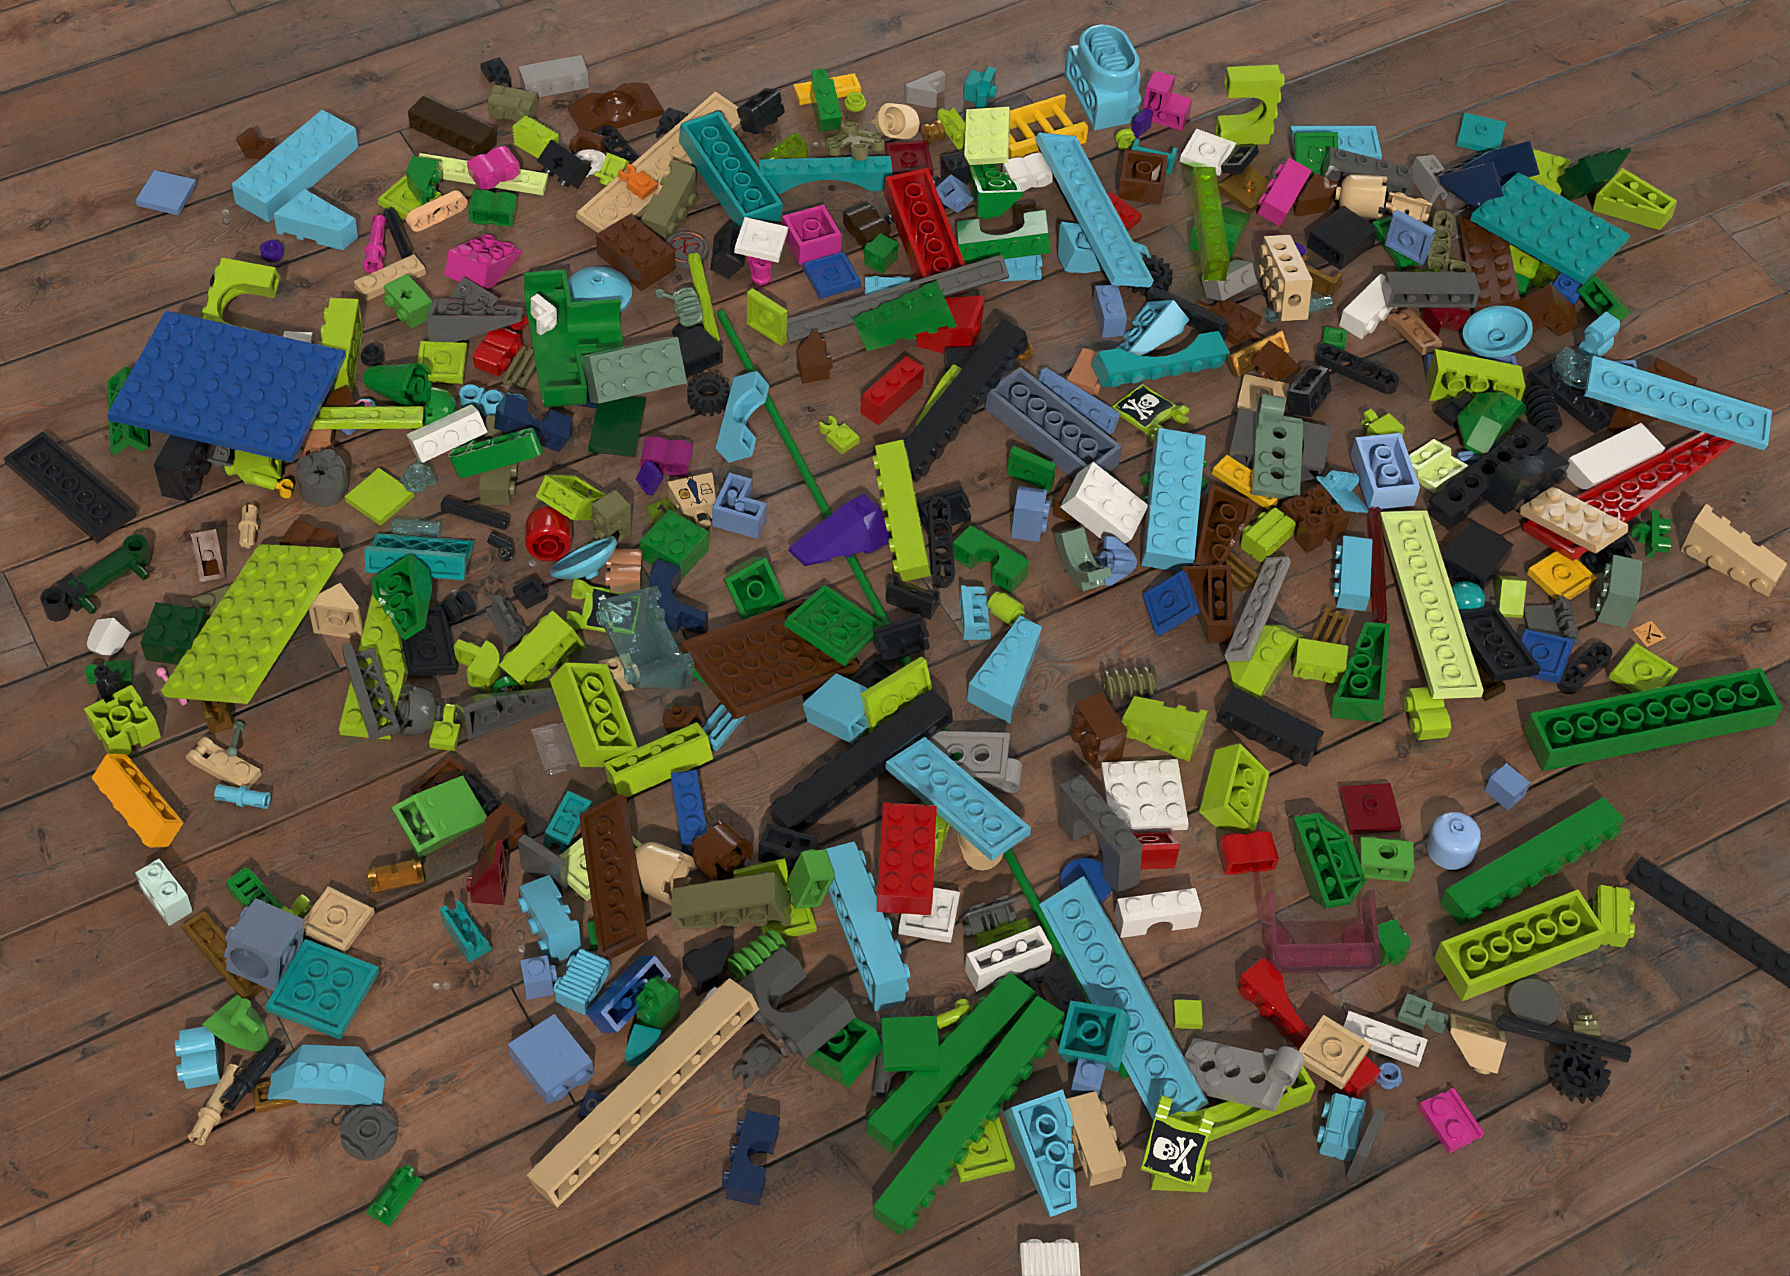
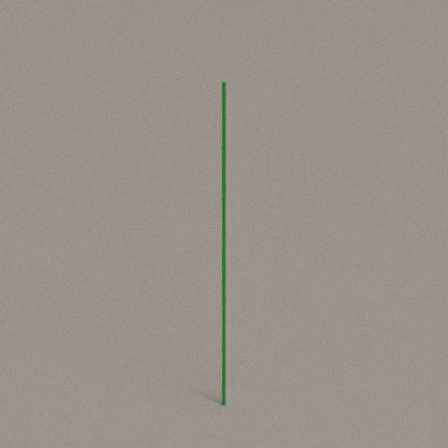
M719 310L716 315L746 372L756 371L725 311ZM767 393L764 406L824 519H826L833 513L769 393ZM853 554V557L846 558L877 619L884 625L891 623L855 554ZM909 656L899 659L903 667L912 662ZM945 727V728L942 729L941 731H949V730L947 729V727ZM956 752L951 755L953 761H958L962 759V755L960 752ZM1012 848L1003 853L1005 860L1059 960L1065 957L1087 1003L1091 1004L1039 905L1041 903ZM1121 1061L1119 1074L1122 1079H1126L1130 1076Z

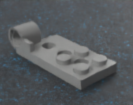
M940 731L929 739L931 743L949 758L956 752L964 754L962 759L954 762L977 782L981 783L984 788H995L1004 793L1019 791L1022 763L1016 759L1008 758L1010 733ZM980 753L989 755L988 759L982 762L977 761L975 758Z
M1193 1038L1184 1056L1204 1095L1275 1112L1286 1087L1294 1084L1305 1062L1304 1056L1299 1051L1287 1046L1280 1047L1278 1051L1265 1048L1263 1053L1197 1038ZM1206 1066H1215L1214 1069H1211L1207 1072H1203V1069ZM1232 1071H1240L1236 1077H1227ZM1257 1077H1265L1261 1083H1252Z

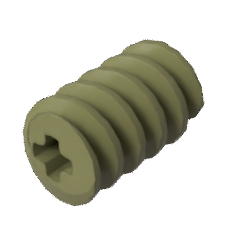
M1151 665L1149 670L1146 666H1141L1139 671L1136 667H1131L1129 672L1126 668H1121L1119 673L1115 668L1111 669L1110 673L1103 669V690L1108 695L1110 701H1113L1114 693H1117L1119 699L1123 700L1124 692H1127L1129 698L1133 699L1135 691H1137L1139 697L1143 698L1144 691L1147 690L1149 697H1152L1157 686L1156 669L1154 665Z

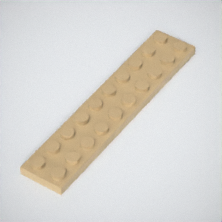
M715 91L631 164L634 166L636 173L644 171L658 183L656 191L644 200H641L626 188L627 182H623L616 177L577 211L576 218L597 233L604 231L629 214L637 219L645 212L652 196H658L663 186L660 185L662 177L667 178L670 173L669 163L671 159L695 168V165L679 143L681 123L720 111L735 132L741 127V119H739L736 110L739 107Z

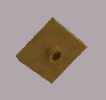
M1248 165L1241 174L1232 175L1220 183L1218 191L1250 214L1260 207L1258 202L1263 193H1269L1266 188L1270 181Z

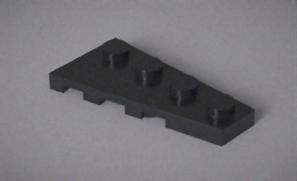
M1559 356L1529 371L1527 379L1535 385H1541L1553 390L1556 402L1594 434L1609 426L1612 418L1596 399L1584 396L1585 386L1583 384L1578 385L1573 379L1574 373L1561 365L1563 361Z

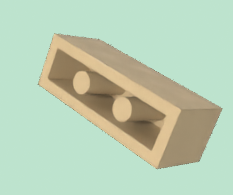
M1096 1091L1066 1099L1073 1116L1072 1141L1089 1187L1120 1179L1123 1169L1126 1167V1159L1123 1151L1118 1150L1115 1143L1117 1141L1113 1125L1108 1124L1106 1119L1107 1108L1105 1102L1099 1100Z

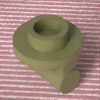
M1578 1013L1577 1018L1571 1019L1572 1032L1600 1038L1599 1019L1593 1018L1592 1013Z

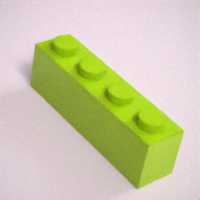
M696 722L603 764L609 787L615 795L621 794L627 798L670 779L671 773L685 772L713 760L708 735Z

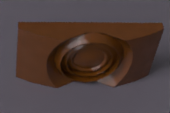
M639 82L623 83L615 90L604 94L589 93L568 106V111L579 130L582 129L596 134L601 126L608 125L618 129L661 116L665 113L648 83Z

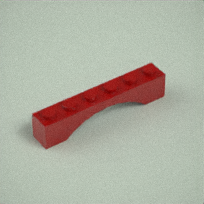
M1263 957L1241 975L1237 989L1245 1000L1251 1001L1258 1008L1261 1016L1270 1020L1277 1027L1279 1033L1296 1045L1299 1051L1313 1030L1302 1021L1292 1007L1285 990L1283 975ZM1365 1055L1344 1088L1340 1089L1337 1087L1342 1095L1358 1099L1377 1083L1376 1081L1380 1076L1381 1070Z

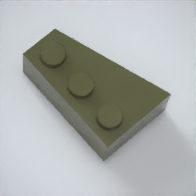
M672 159L669 163L670 173L667 178L662 177L660 185L663 186L658 196H652L641 218L642 224L664 242H666L668 237L676 233L678 225L686 219L689 209L696 205L698 199L696 194L695 168Z

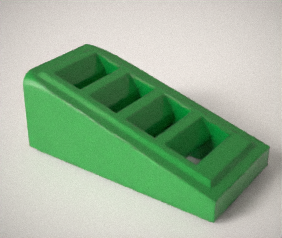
M248 867L243 868L226 881L228 892L243 907H249L255 898L258 899L261 896L263 897L260 899L261 901L270 903L279 909L283 907ZM253 888L255 889L249 895L245 896V894L248 893L250 890H252Z

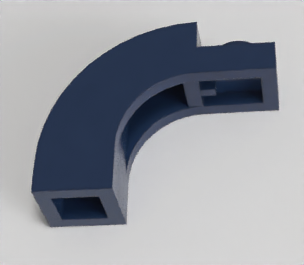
M658 559L649 576V601L654 616L663 626L675 633H678L682 626L691 632L705 634L708 629V613L686 605L674 596V592L681 583V567Z

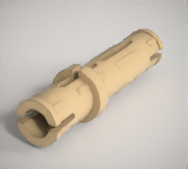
M228 1064L208 1103L198 1113L199 1119L188 1135V1139L191 1142L194 1138H197L194 1142L195 1144L204 1145L206 1143V1139L214 1125L219 1124L221 1120L220 1114L224 1109L223 1105L227 1102L225 1101L221 1104L219 1099L233 1084L234 1077L237 1074H242L244 1071L242 1068H239L238 1072H236L238 1066Z

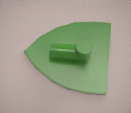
M238 994L202 1024L215 1036L237 1048L261 1051L269 1042L265 1025L258 1013L251 1007V1002L248 999H243Z

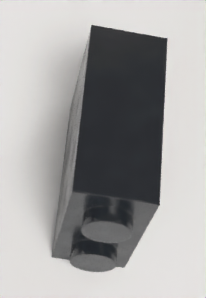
M1343 206L1310 231L1307 247L1337 269L1342 270L1374 245L1378 229L1355 212Z
M1471 521L1443 556L1447 575L1457 582L1470 581L1476 583L1484 591L1508 560L1514 544L1491 532L1484 526Z

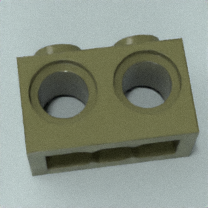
M616 490L592 504V534L595 540L614 536L618 544L632 535L630 504Z

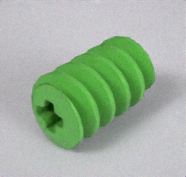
M769 929L765 935L758 936L757 941H751L748 947H742L740 953H733L731 959L728 958L727 962L735 977L742 981L781 947L787 951L788 949L782 937L775 930Z

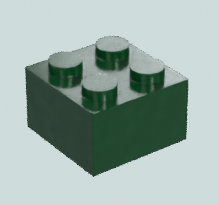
M155 602L140 642L145 660L178 665L187 650H191L194 639L208 620L206 610Z

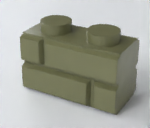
M495 85L488 98L489 116L497 119L503 118L518 122L524 116L533 119L538 110V97L535 92Z

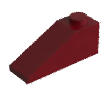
M502 840L495 841L474 865L472 876L467 877L466 892H470L472 903L504 905L508 878Z

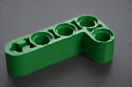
M528 428L479 443L474 438L453 448L448 457L457 477L466 478L535 458L543 453V448L535 430Z

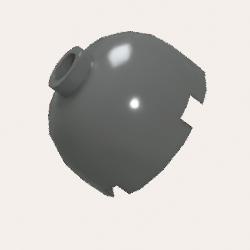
M404 684L400 690V693H405L403 700H398L396 718L399 728H403L399 734L406 736L422 735L432 728L435 720H439L440 705L436 704L435 697L427 688Z

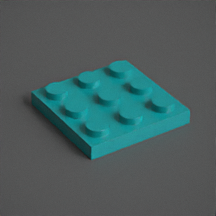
M305 939L265 1005L266 1012L341 1040L380 973L379 967Z

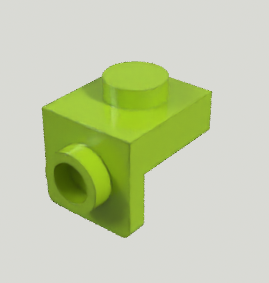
M607 153L600 173L595 171L594 176L600 178L599 183L607 186L618 177L619 170H626V165L629 164V161Z

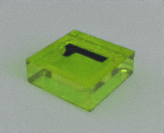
M668 498L646 507V513L654 525L669 509L675 513L677 511Z

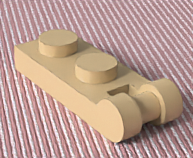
M204 736L197 742L198 746L195 750L191 749L186 755V759L191 764L233 787L247 786L250 789L262 775L259 768L237 756L230 757L226 750L215 745L209 738ZM205 753L210 754L207 759L202 757Z

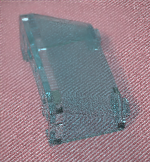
M657 585L600 600L599 611L596 612L597 621L600 626L605 628L624 668V677L628 685L631 684L633 688L681 690L691 687L695 662L690 653L683 654L679 651L664 620L665 611L657 605V599L661 598Z

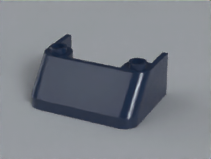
M1526 141L1471 156L1438 175V178L1443 187L1464 203L1477 207L1486 200L1504 196L1501 187L1518 172L1527 177L1539 175L1540 172L1531 142Z

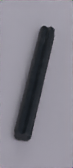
M1500 1013L1496 1021L1498 1029L1561 1046L1568 1045L1572 1049H1574L1576 1044L1580 1045L1581 1050H1585L1587 1046H1590V1053L1592 1054L1600 1052V1056L1625 1063L1629 1062L1631 1057V1048L1625 1045Z

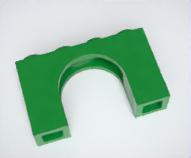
M1046 210L1023 213V227L1013 233L1004 235L983 233L980 230L979 219L958 221V246L964 263H976L999 255H1003L1004 259L1051 253Z

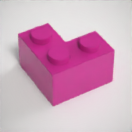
M1155 70L1146 86L1143 111L1147 108L1153 111L1152 122L1182 131L1190 115L1192 99L1172 93L1175 76Z

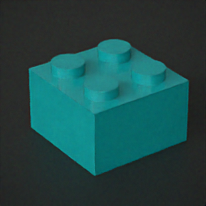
M1070 1000L1058 1054L1069 1064L1077 1065L1078 1059L1081 1058L1106 1065L1105 1070L1119 1072L1131 1019L1120 1008Z

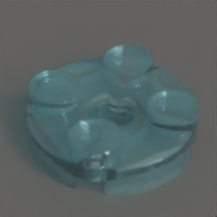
M1564 348L1555 358L1552 367L1555 373L1558 371L1562 375L1561 380L1573 387L1585 388L1592 356H1585L1571 348Z

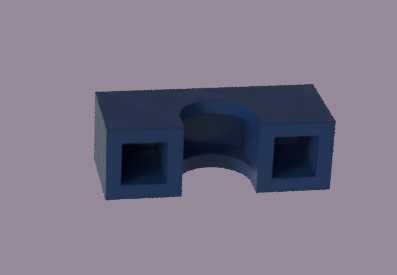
M506 393L496 406L494 429L510 434L533 428L541 446L560 452L570 439L571 417L550 409L542 420H537L530 415L527 400Z
M747 1110L745 1119H739L736 1136H739L738 1144H733L729 1155V1161L732 1162L730 1171L725 1170L722 1180V1187L726 1188V1199L756 1206L760 1205L766 1183V1168L752 1164L749 1159L756 1153L773 1155L780 1131V1117Z

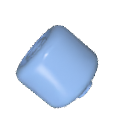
M1448 812L1439 816L1434 821L1427 839V853L1430 859L1436 865L1448 870H1459L1468 866L1473 861L1481 841V831L1478 824L1470 816L1460 812Z

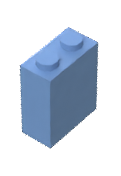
M555 1014L508 1044L510 1058L547 1105L553 1101L562 1100L570 1090L576 1086L586 1084L594 1075L592 1060Z

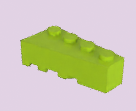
M1438 349L1434 351L1426 377L1429 401H1446L1451 396L1458 400L1467 391L1474 396L1478 393L1503 392L1521 401L1525 390L1521 366Z

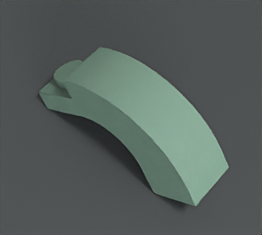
M1073 527L1055 532L1054 537L1061 561L1073 584L1081 591L1106 585L1104 578L1112 576L1111 569L1108 566H1100L1093 558L1084 527Z

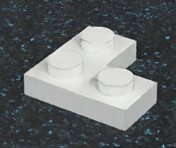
M934 888L931 915L901 914L898 934L951 943L960 892Z

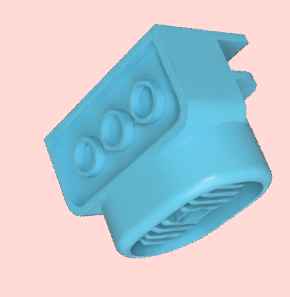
M1095 25L1086 29L1080 36L1079 44L1069 46L1067 49L1064 74L1094 130L1133 123L1134 118L1140 114L1137 109L1141 104V96L1139 94V56L1128 36L1119 28L1110 25Z

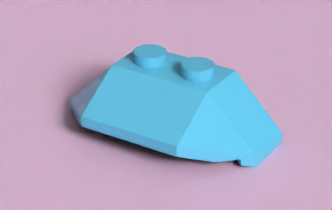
M301 1045L271 1074L268 1101L273 1099L297 1100L298 1103L382 1106L385 1078L360 1047Z

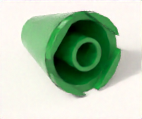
M418 362L370 366L363 375L366 388L404 407L424 406L428 390L432 387V382L428 381V374L431 375L430 369L427 365Z

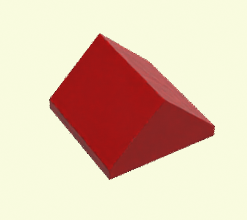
M1171 832L1133 833L1142 844L1141 870L1175 868L1180 844Z

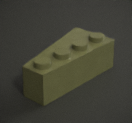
M761 872L758 875L746 877L736 876L733 879L721 881L710 880L707 883L696 885L685 884L682 887L672 888L671 917L680 929L715 928L717 923L734 928L740 927L742 922H757V927H760L762 925L768 926V922L781 921V926H791V897L775 872Z

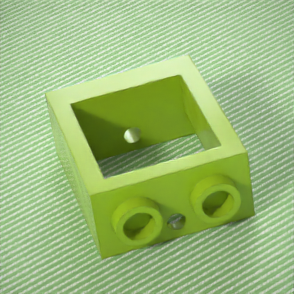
M545 475L536 494L537 498L571 520H592V504L606 496L576 475Z

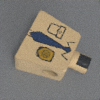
M712 472L667 482L668 499L676 513L692 523H696V525L703 529L708 528L711 525L712 508L716 501Z

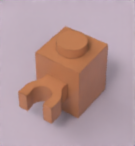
M310 429L301 445L303 455L306 456L325 449L334 450L335 437L333 429Z

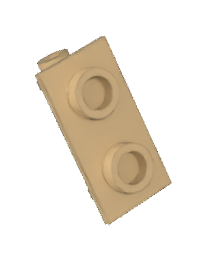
M1390 192L1385 211H1389L1388 214L1393 215L1396 210L1403 213L1406 210L1409 211V216L1420 222H1427L1432 203H1428L1427 200L1422 198L1414 199L1407 197L1400 192Z

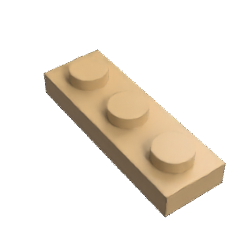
M413 254L355 280L354 287L363 299L368 301L384 294V285L408 274L415 280L426 275V270Z

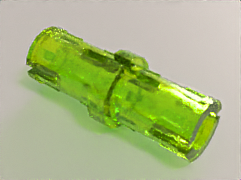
M1023 917V919L1008 924L1000 923L997 928L976 934V940L979 948H983L1032 928L1028 918ZM1012 929L1014 930L1013 932L994 938L995 935L1004 933Z

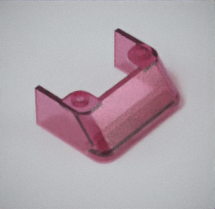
M1368 890L1360 899L1362 925L1348 927L1342 935V943L1291 944L1288 932L1281 927H1276L1273 891L1267 892L1260 901L1263 944L1273 967L1280 973L1368 972L1373 970L1379 964L1381 958L1375 891Z

